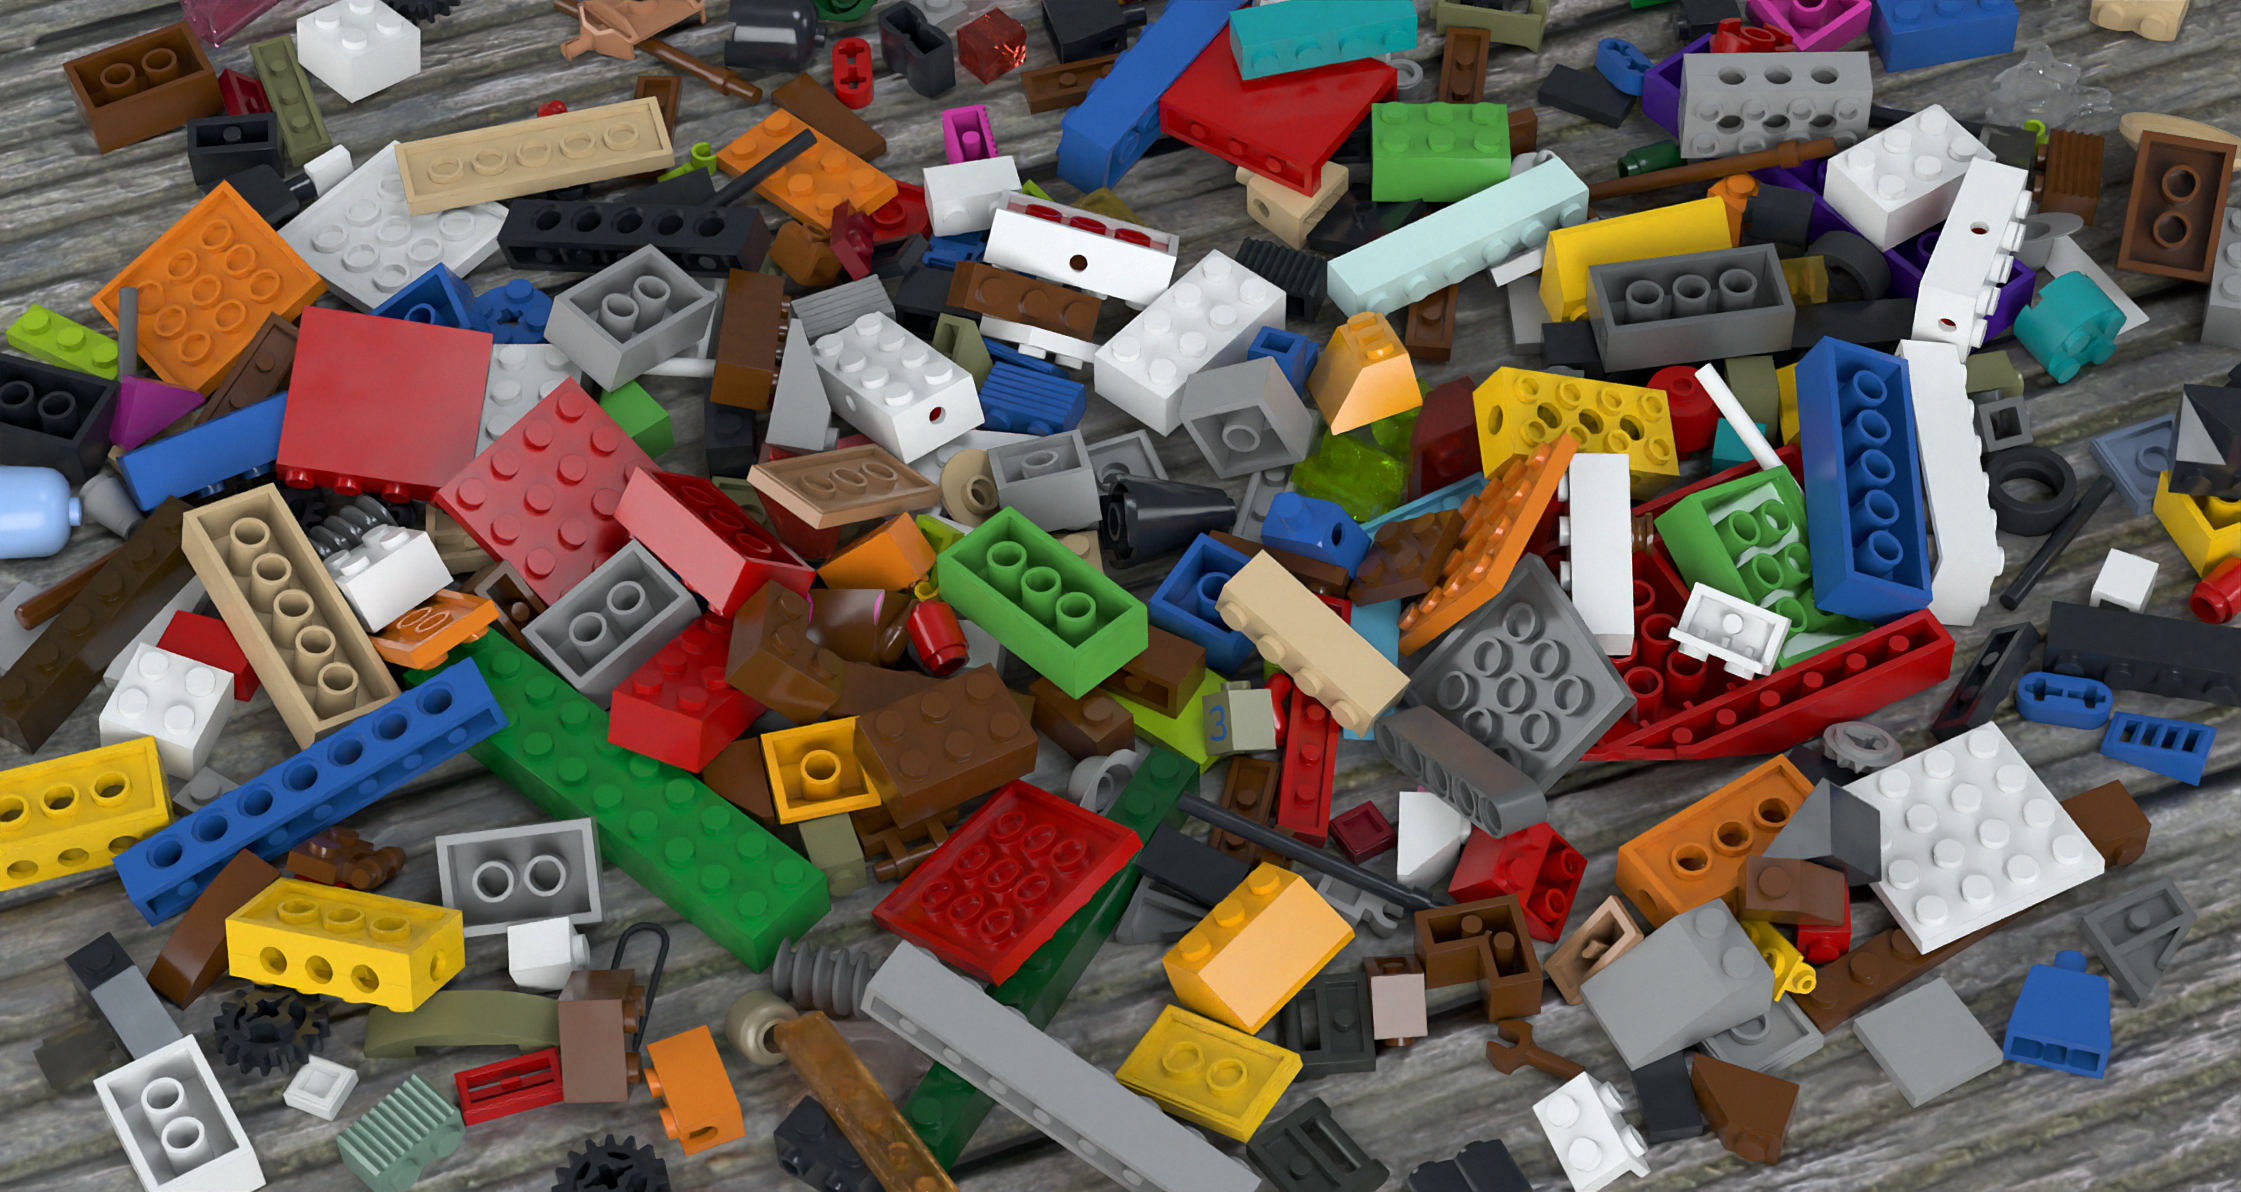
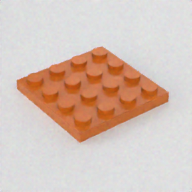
M224 180L89 301L119 332V290L122 287L136 288L138 290L137 353L164 382L186 386L201 393L204 399H206L221 385L272 311L291 323L302 313L303 305L310 306L330 287L239 193Z
M1563 432L1549 444L1545 441L1540 442L1525 462L1521 459L1516 460L1502 480L1494 477L1485 486L1480 496L1477 497L1471 494L1464 501L1458 512L1465 519L1466 524L1432 591L1421 593L1416 603L1412 602L1397 621L1396 626L1401 629L1397 642L1399 643V652L1409 657L1501 592L1580 443Z

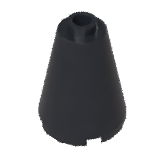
M1110 473L1104 478L1102 483L1110 484L1108 495L1099 496L1103 519L1099 520L1101 541L1104 550L1113 549L1117 560H1111L1109 563L1117 570L1129 569L1189 549L1200 533L1209 536L1211 530H1216L1228 534L1230 526H1234L1236 523L1237 512L1235 502L1232 498L1227 497L1223 489L1125 473Z

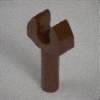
M1501 1020L1498 1024V1036L1507 1042L1517 1045L1516 1047L1506 1048L1493 1041H1488L1486 1044V1057L1496 1070L1506 1075H1511L1514 1070L1523 1065H1530L1569 1082L1586 1070V1067L1536 1046L1532 1038V1024L1522 1020Z

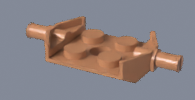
M584 0L577 4L580 35L562 43L560 47L562 54L568 60H572L588 50H595L600 54L632 61L635 59L634 45L646 40L650 36L695 13L700 15V22L702 24L705 23L704 0Z

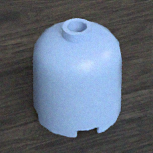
M0 465V559L45 557L54 555L62 550L70 540L72 526L81 525V498L71 497L68 481L63 474L53 468Z

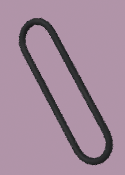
M639 922L631 925L623 932L610 969H619L626 943L633 933L639 930L650 929L656 931L661 936L662 946L646 997L645 1016L640 1017L639 1030L634 1037L632 1052L639 1051L669 949L670 938L667 931L659 924L652 922Z

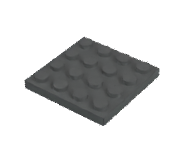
M1530 552L1513 568L1501 592L1471 612L1408 677L1411 681L1403 695L1410 708L1419 704L1427 705L1529 776L1539 785L1543 794L1638 701L1541 556Z

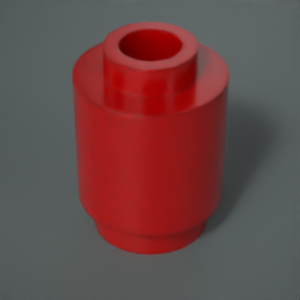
M2226 558L2194 586L2193 594L2189 597V606L2193 614L2201 622L2215 625L2228 623L2241 612L2240 558Z
M931 599L916 605L910 611L911 616L907 619L905 627L924 667L931 669L934 676L943 677L953 674L966 666L970 661L967 653L969 643L950 604L945 602L938 603L937 600Z

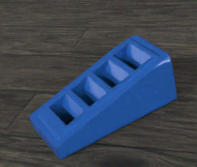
M2115 711L2099 754L2198 786L2211 754L2218 729L2199 723ZM2124 730L2134 733L2130 743L2120 741ZM2143 737L2153 740L2151 746L2141 745ZM2163 743L2172 746L2171 749L2161 747Z

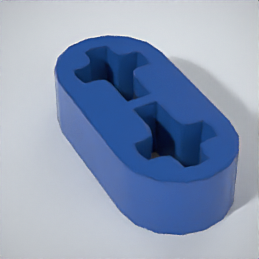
M1612 38L1603 39L1599 42L1594 63L1596 68L1616 88L1635 96H1643L1644 73L1655 66L1633 44Z
M2031 672L2019 680L2014 705L2019 715L2026 720L2084 730H2095L2108 722L2114 700L2111 690L2102 682L2046 672ZM2033 693L2042 694L2043 701L2034 700ZM2084 701L2093 702L2094 708H2086Z

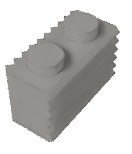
M877 274L796 299L790 303L792 318L801 319L809 346L814 345L822 336L835 334L854 324L859 317L865 314L880 311L896 322L894 306L891 304L890 298H888L887 292H885L884 287L881 285Z

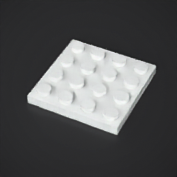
M396 140L277 231L289 246L330 287L328 289L330 292L367 315L440 262L462 279L500 248L496 239L509 212V209L501 204L491 201L410 217L394 145L401 143Z
M1993 721L1842 787L1874 805L1880 811L1882 881L1869 883V885L1922 955L2104 873L2105 859Z

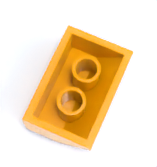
M1370 311L1358 313L1347 320V324L1338 326L1306 383L1308 392L1332 435L1424 405L1409 354L1382 312L1376 314Z
M1263 862L1222 902L1216 905L1161 960L1180 1005L1253 1036L1355 937L1353 928L1301 875Z

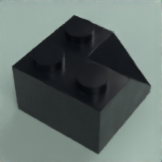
M2184 383L2168 448L2169 493L2241 500V389Z

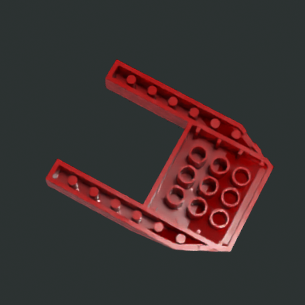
M1793 442L1774 450L1783 464H1786L1789 472L1805 493L1801 449ZM1754 458L1632 508L1631 512L1638 518L1643 517L1645 512H1652L1654 521L1689 494L1764 470ZM1653 522L1652 556H1645L1642 551H1636L1632 556L1634 639L1631 655H1607L1638 701L1579 760H1692L1778 753L1794 746L1796 743L1799 744L1824 733L1833 724L1850 722L1949 678L1955 640L1927 607L1772 673L1770 676H1765L1758 680L1753 676L1752 681L1724 670L1726 660L1712 654H1708L1706 662L1677 651L1680 641L1668 637L1671 627H1678L1691 593L1675 574L1674 570H1677L1678 567ZM1557 539L1542 545L1535 555L1541 556L1559 583L1560 561H1566V546H1559Z

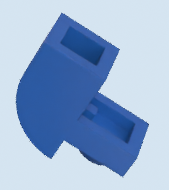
M1263 326L1248 349L1247 361L1273 356L1301 400L1303 383L1318 359L1319 343L1307 341L1308 336Z

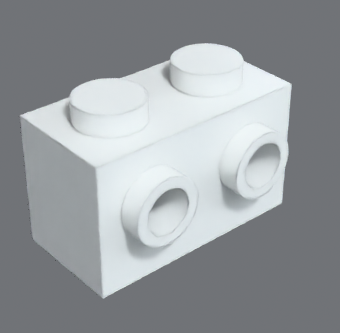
M1012 155L923 168L925 202L935 237L954 236L967 232L991 229L1003 188L1022 193V186Z

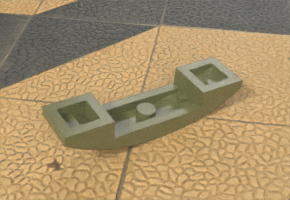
M449 990L435 992L413 1012H394L387 1006L378 1005L369 1009L363 1053L365 1058H417L419 1046L518 1044L521 1056L557 1047L558 1053L561 1055L558 1000L511 991Z

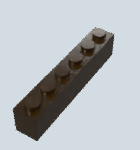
M169 495L1 677L0 737L34 755L103 679V675L111 662L197 575L181 549L183 513L196 509L195 507Z

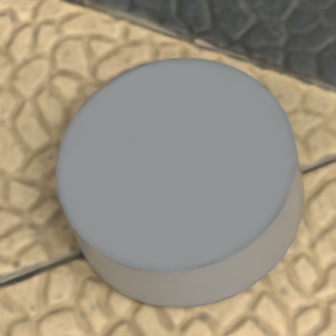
M1394 59L1386 63L1398 69L1397 92H1399V100L1414 98L1421 92L1423 87V71L1417 63L1408 59Z

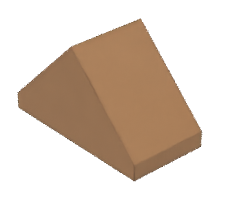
M1611 895L1543 966L1568 1004L1576 1005L1584 1001L1579 993V986L1641 942L1644 935L1618 897Z

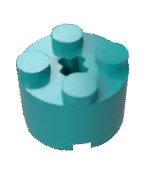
M2072 271L2061 275L2038 292L2043 300L2033 310L2026 304L2014 323L2013 334L2019 339L2021 344L2059 383H2065L2076 375L2080 366L2090 361H2093L2096 365L2101 364L2115 352L2117 345L2113 340L2125 324L2127 317L2086 273L2084 276L2080 271Z

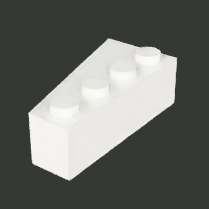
M1575 453L1567 467V472L1564 473L1557 486L1558 502H1564L1565 515L1559 516L1558 541L1559 546H1566V561H1560L1559 585L1563 591H1568V598L1607 655H1631L1634 639L1629 454Z

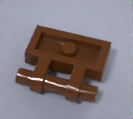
M882 798L881 805L848 812L865 858L884 851L888 856V859L872 865V871L878 883L895 877L899 881L906 879L952 835L948 834L945 827L959 822L958 810L956 806H953L900 829ZM925 835L928 836L929 843L906 851L903 844Z
M331 827L291 849L285 870L330 885L342 881L352 884L358 889H372L402 870L406 860V853L402 848L396 846H385L374 851V844L359 839V834L356 831L344 827Z

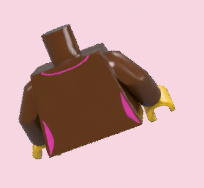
M924 581L919 582L915 586L914 592L917 599L911 600V596L886 589H826L823 585L819 584L815 589H809L805 600L811 603L806 638L824 649L832 651L846 662L862 661L871 663L878 668L895 670L897 661L911 641V637L905 627L907 619L911 616L910 611L916 605L931 599L937 600L938 603L947 602L940 598L939 586L934 592L930 583Z

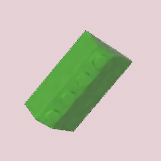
M1786 464L1689 494L1653 521L1691 593L1695 583L1699 582L1792 620L1771 674L1875 630L1871 622L1815 608L1806 501ZM1756 672L1754 674L1756 680L1767 676Z

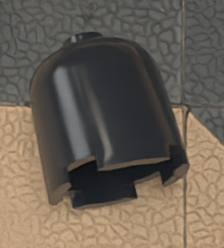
M730 0L727 21L735 22L736 26H734L732 41L725 40V66L778 72H799L807 68L812 62L816 49L825 48L827 24L819 23V8L814 0Z

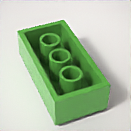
M1007 506L936 556L940 598L1075 700L1079 699L1148 648L1147 606L1011 506Z

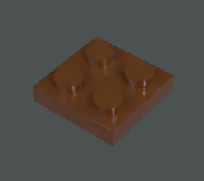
M1454 508L1437 513L1429 512L1420 517L1399 522L1391 521L1382 525L1374 536L1375 541L1365 560L1358 566L1356 577L1347 595L1357 607L1432 591L1466 524L1465 519Z

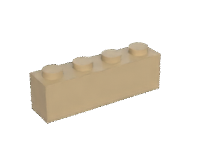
M1261 550L1223 586L1215 609L1220 612L1223 621L1233 630L1241 631L1255 643L1258 651L1267 661L1278 664L1294 678L1295 684L1303 693L1315 697L1327 707L1335 721L1343 728L1354 731L1362 739L1374 728L1376 720L1385 717L1401 701L1411 680L1264 550Z

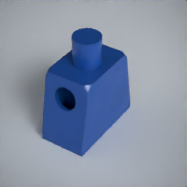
M1280 492L1274 496L1260 535L1264 545L1348 569L1350 582L1354 581L1356 570L1365 560L1372 542L1371 538L1338 504L1331 501L1303 497L1296 492Z
M2063 950L2055 955L2054 966L2043 964L2031 966L2008 1023L2002 1049L2004 1053L2003 1059L2103 1079L2111 1050L2108 981L2104 977L2085 973L2087 959L2083 954L2073 950Z

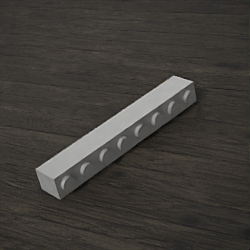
M903 939L866 986L860 1007L861 1010L1129 1191H1257L1262 1179L1256 1176L1250 1166L1243 1160L1225 1155L1210 1145L1201 1132L1190 1126H1182L1165 1115L1160 1106L1152 1099L1145 1096H1137L1119 1084L1116 1077L1110 1071L1101 1066H1092L1074 1054L1072 1048L1064 1040L1056 1036L1046 1035L1031 1025L1025 1015L1011 1006H1003L986 995L977 982L965 976L960 977L943 966L939 959L928 949L915 947Z

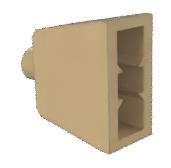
M1326 161L1321 167V188L1312 198L1238 166L1235 178L1237 182L1247 186V212L1250 217L1293 248L1300 250L1308 242L1307 234L1348 190L1349 168Z

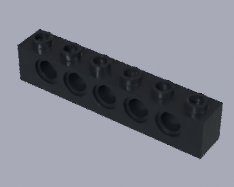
M514 199L496 240L513 270L598 273L651 243L690 277L728 279L730 268L759 273L773 238L759 208Z

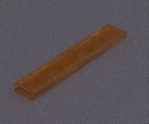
M822 1010L774 1026V1041L887 1192H960Z

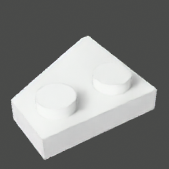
M982 316L979 332L982 336L1019 345L1017 353L1039 359H1045L1046 352L1056 355L1055 364L1081 370L1083 362L1094 364V353L1102 347L1038 327Z

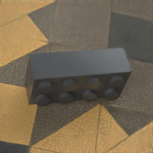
M1774 243L1588 267L1586 308L1605 373L1791 350L1796 310Z

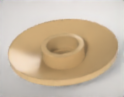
M966 449L953 455L945 463L940 474L939 487L943 490L941 498L947 512L955 522L976 529L1001 511L988 453L981 449Z

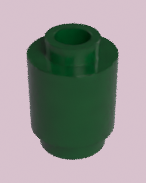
M1670 139L1629 150L1626 156L1620 157L1617 161L1619 178L1688 165L1687 158H1681L1680 146H1676Z

